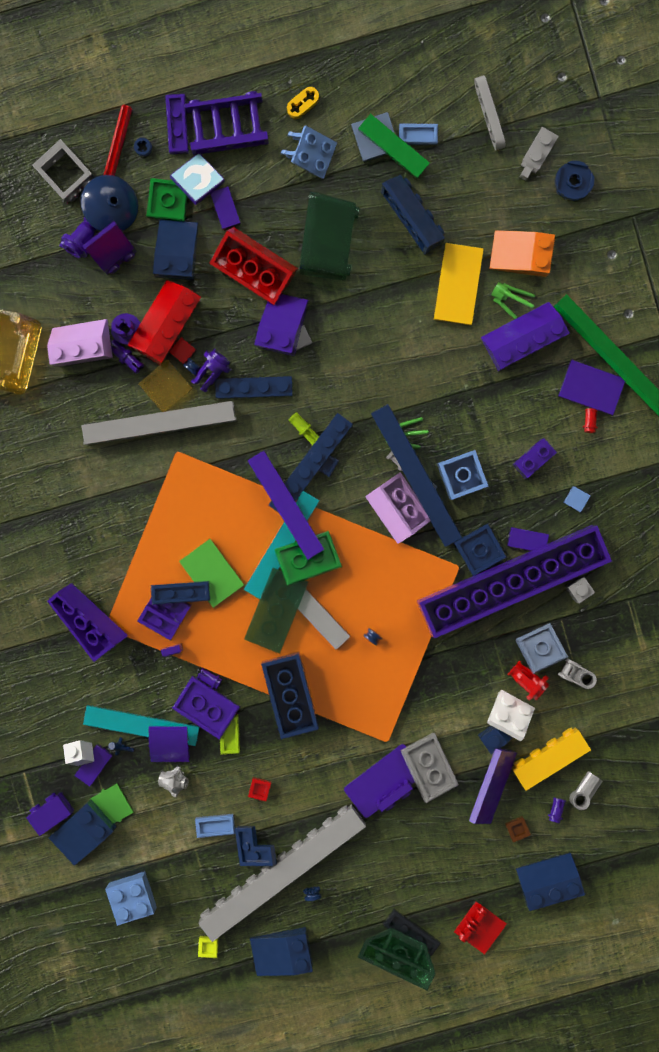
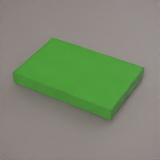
M211 538L179 561L194 582L209 581L210 600L208 602L213 608L244 586V583Z

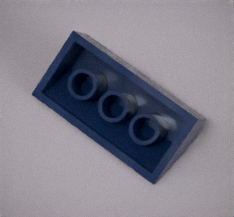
M398 175L382 183L381 193L421 251L426 255L444 242L445 232L440 225H435L432 213L428 209H424L420 196L412 192V185L407 178L403 179L401 175Z

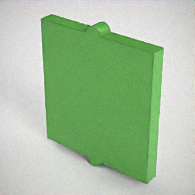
M118 783L106 790L102 789L101 793L90 798L113 824L121 822L123 818L134 812Z

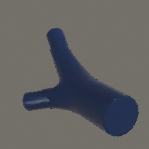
M121 737L117 743L110 742L108 745L110 750H116L115 755H119L120 751L133 752L134 748L123 745V738Z

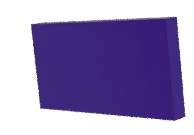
M495 749L471 813L470 822L474 824L492 823L517 752L508 749Z

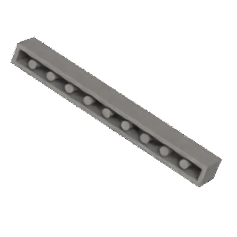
M353 805L343 806L337 812L338 815L334 818H327L322 823L323 826L318 830L314 828L307 834L308 837L305 840L295 842L292 845L293 849L286 853L284 851L276 858V865L264 866L261 869L262 872L257 876L255 874L251 875L246 880L247 883L245 885L235 887L230 892L231 895L229 897L219 899L213 909L210 910L208 908L202 912L198 924L212 942L365 828V821Z

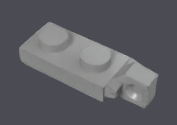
M544 127L540 129L522 160L521 166L525 168L520 178L526 181L531 172L536 174L559 137L558 135Z

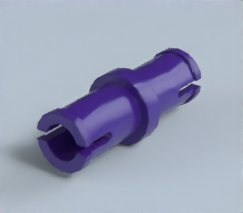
M115 339L111 341V344L115 346H111L112 353L119 358L122 364L125 363L137 374L140 371L139 368L142 369L144 364L135 358L129 349L126 350Z

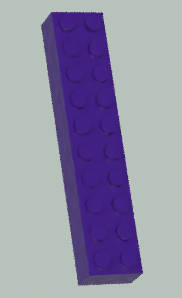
M590 525L417 600V603L431 636L436 638L612 562L598 526Z

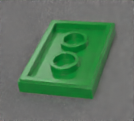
M329 531L316 535L325 550L307 560L297 542L274 549L287 586L342 567Z

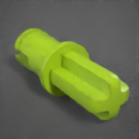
M296 412L288 421L299 431V435L302 434L313 446L319 436L310 428L311 424H308Z

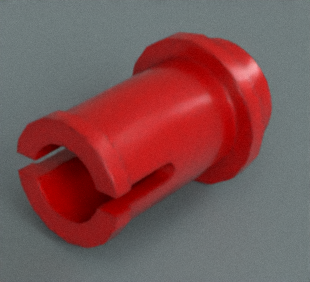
M585 409L584 432L596 433L598 429L596 426L598 410Z

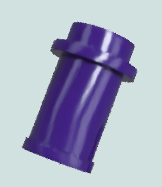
M202 668L201 674H198L197 679L210 685L211 689H218L222 682L220 676H216Z
M553 798L551 813L548 814L549 821L560 823L563 820L562 813L565 800Z

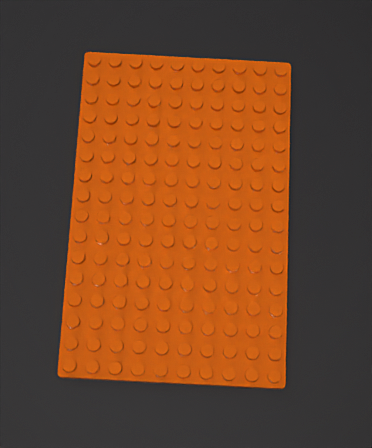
M176 452L109 618L128 635V638L160 651L162 648L181 643L183 647L182 652L172 656L268 695L269 692L261 665L262 661L300 652L315 713L381 741L388 742L431 639L430 631L417 600L453 585L459 570L458 565L402 542L397 544L395 539L315 507L308 519V523L315 535L329 531L342 567L301 581L300 583L350 635L336 650L284 595L292 585L287 586L280 567L261 599L244 590L284 523L281 515L269 506L272 500L264 487L181 452ZM210 538L244 583V586L214 608L208 601L187 602L191 604V607L171 641L138 622L145 606L151 599V585L194 582L179 561ZM368 628L382 637V640H378L377 646L363 636L368 633Z

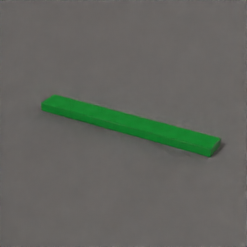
M566 294L554 308L659 416V389Z

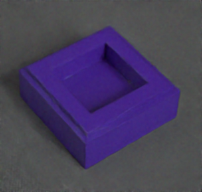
M182 644L162 648V657L181 653L183 650Z

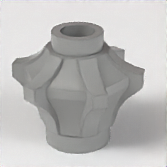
M178 766L171 771H162L158 784L160 787L168 790L173 797H177L181 790L187 788L188 778L184 776V772Z

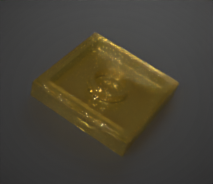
M168 359L139 383L140 387L162 412L169 410L193 389Z

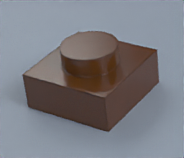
M523 816L505 823L513 843L531 835Z

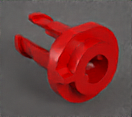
M520 660L507 674L513 677L515 682L529 693L526 697L529 701L532 698L537 701L550 685L546 682L549 679L548 676L545 675L541 679L538 675L533 674L528 667L522 665Z

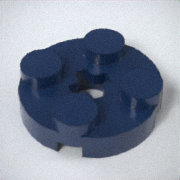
M570 161L564 164L555 176L557 194L570 201L584 199L594 185V175L588 168L589 166L581 161ZM573 176H576V179L579 181V184L577 183L575 186L569 181Z

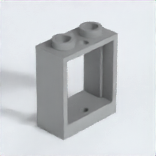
M61 139L32 164L66 203L75 201L79 196L78 193L95 178ZM67 153L85 174L63 193L45 172Z

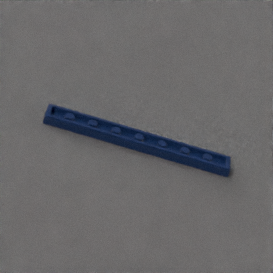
M389 404L372 412L371 415L444 546L446 547L461 539L462 536Z

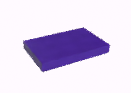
M571 360L558 397L613 415L625 381L619 376Z
M192 676L172 709L220 740L241 706L215 689H211L210 686L195 676Z

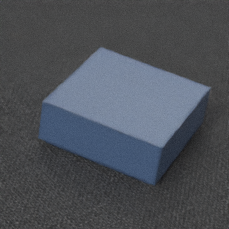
M573 486L563 503L581 512L590 495Z

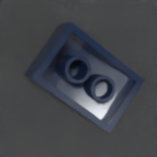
M159 221L153 274L156 278L194 281L198 234L197 222Z
M90 799L59 827L49 839L73 865H76L113 833L117 826Z
M306 927L250 937L257 976H286L313 972V961Z

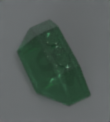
M393 928L367 938L358 954V958L428 991L436 974L426 944Z

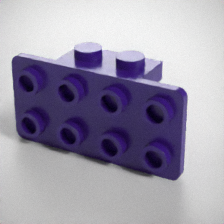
M400 744L344 787L345 793L365 818H368L379 809L381 812L385 809L386 811L390 810L396 805L395 802L398 799H404L411 794L410 790H412V784L415 781L400 751L407 747L405 744Z

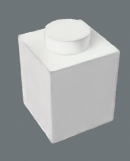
M80 740L63 745L65 764L79 766L94 762L92 743Z

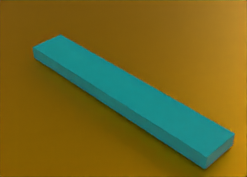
M302 491L296 503L308 521L320 500ZM285 522L244 588L245 591L261 599L280 567L274 549L296 541Z
M91 705L86 706L83 725L149 737V726H187L188 745L196 746L200 728L195 725Z

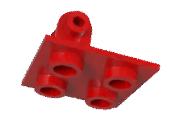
M476 901L454 930V933L460 936L459 939L464 943L467 941L485 955L507 923Z

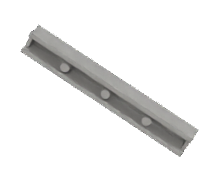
M229 401L81 426L84 438L83 444L93 445L235 422L237 418L235 416L234 403Z

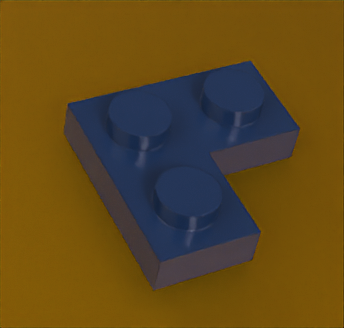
M238 826L235 828L240 866H274L277 864L274 845L257 844L255 826Z

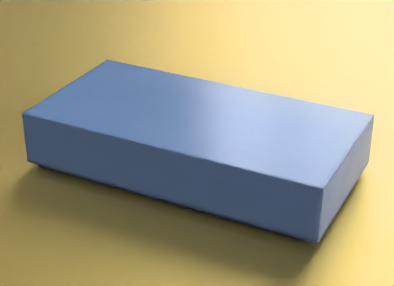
M399 124V137L408 145H437L438 124Z
M234 814L195 818L197 838L235 834Z

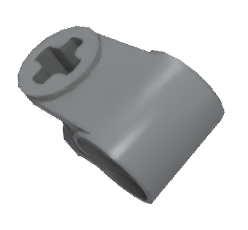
M568 658L565 659L566 664L562 671L558 673L560 677L586 689H591L596 685L597 679L592 672ZM589 674L591 676L590 683L583 684V676Z

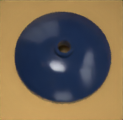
M102 175L92 179L85 186L81 195V209L85 219L95 229L102 231L112 222H115L120 230L124 231L136 219L138 200L134 190L126 181L117 176ZM110 198L115 199L116 204H112Z

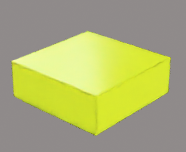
M200 936L198 957L217 958L219 937L212 942L208 936Z

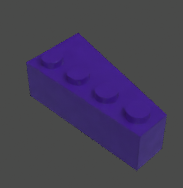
M72 583L56 592L47 601L93 662L109 652L128 636Z

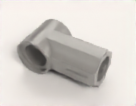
M588 771L577 789L571 793L570 803L579 810L587 809L602 780ZM582 795L584 801L582 804L577 805L576 798Z

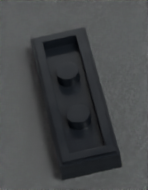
M396 909L392 910L383 923V926L429 959L441 944L438 939Z

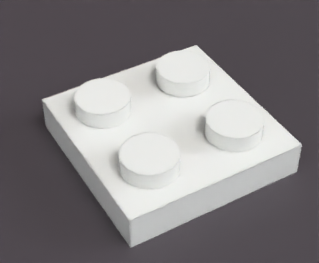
M501 690L498 693L487 723L522 741L535 708Z

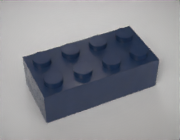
M300 652L262 661L261 665L281 739L318 730L319 724Z

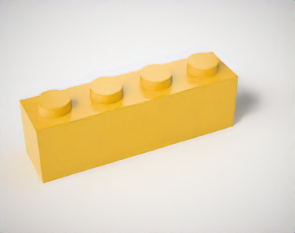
M577 728L565 730L560 738L549 740L544 748H537L530 753L531 756L526 759L521 758L514 763L511 769L525 791L591 751Z

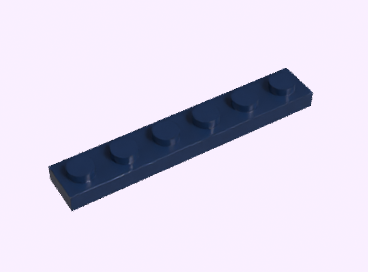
M339 413L336 414L284 483L295 501L353 424ZM271 501L269 503V506L278 512L275 505Z

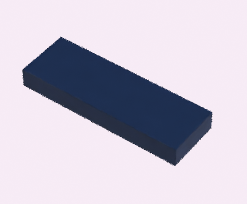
M209 581L151 585L152 605L209 601Z

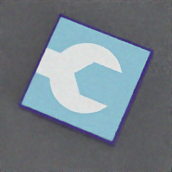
M200 153L196 154L170 175V179L195 205L225 183V179Z

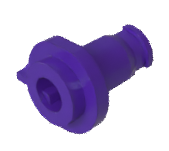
M84 217V221L71 235L64 234L61 237L59 246L76 258H86L89 253L83 245L94 236L96 229Z
M128 313L116 316L111 323L113 338L121 344L128 345L139 327L140 321L134 315ZM124 325H127L130 328V331L128 333H125L122 330V327Z
M216 349L211 352L207 350L204 353L207 360L198 371L195 379L191 380L194 385L198 384L208 369H210L213 373L201 387V390L204 392L208 391V387L216 381L222 371L229 373L231 370L228 366L230 361Z

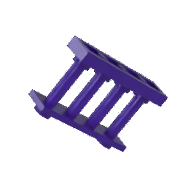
M251 91L242 96L201 102L200 100H191L188 104H185L186 112L193 114L196 135L195 142H190L193 155L269 144L267 131L263 132L260 127L257 103L263 102L262 94ZM250 105L253 126L251 134L242 133L238 106ZM221 108H231L234 134L231 137H225L222 133L219 113ZM201 111H212L214 139L206 140L203 136Z

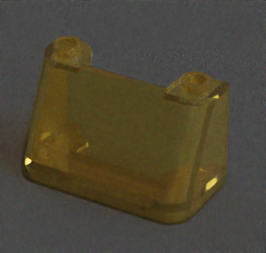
M1 309L0 390L14 394H23L28 385L41 332V324L34 318Z

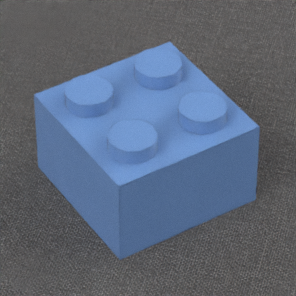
M475 450L437 464L450 500L488 487Z
M145 871L110 882L105 890L117 926L155 913L157 906Z

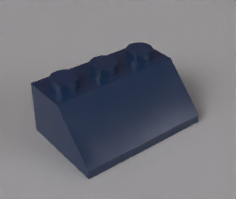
M571 853L516 868L529 911L585 895Z

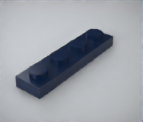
M292 376L216 379V399L293 396Z

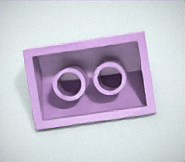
M107 319L52 328L47 345L50 365L65 366L113 358Z
M401 472L365 496L397 544L430 522L418 497Z

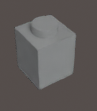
M578 576L564 586L576 603H581L595 593L584 576Z

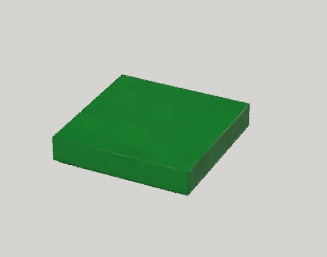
M151 178L146 217L185 222L188 197L172 180Z

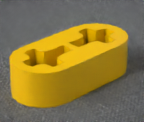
M307 87L288 103V115L292 119H299L318 103V91L313 87ZM308 93L310 95L314 94L313 101L311 99H308L306 102H304L307 99ZM300 104H302L299 107V113H297L296 111L292 113L293 105L295 107H298Z

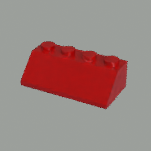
M235 227L226 231L209 263L273 305L279 300L298 270L297 267Z
M167 280L127 346L161 366L198 305L201 296L182 285Z

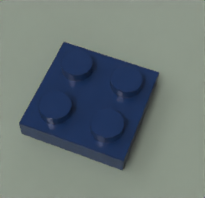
M488 524L454 542L472 576L506 558Z

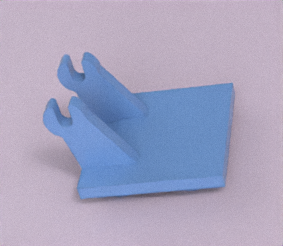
M304 126L302 133L288 132L287 136L293 137L294 140H299L296 151L282 150L281 155L292 158L291 163L324 179L337 142L308 126Z

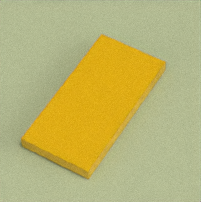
M445 243L434 320L472 325L483 248Z

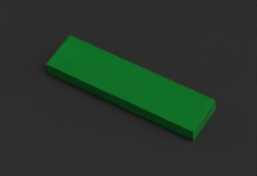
M371 113L358 128V131L416 179L429 166L430 162Z

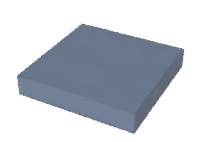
M388 112L374 116L394 132ZM362 120L351 124L362 161L366 162L387 155L358 131L360 125L365 121Z
M550 623L515 640L533 674L568 658Z

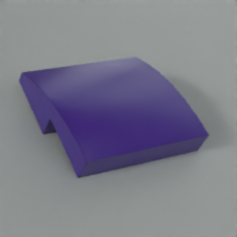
M151 598L140 615L138 622L171 641L189 611L191 604L182 602L152 605Z
M149 726L151 762H189L187 726Z

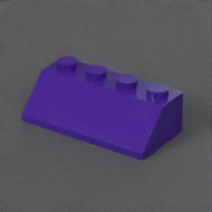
M547 302L482 336L481 340L495 367L500 371L567 336L569 331L560 314Z

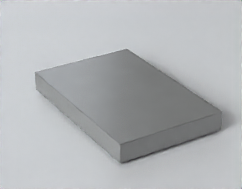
M431 733L400 750L425 803L459 785L435 733Z

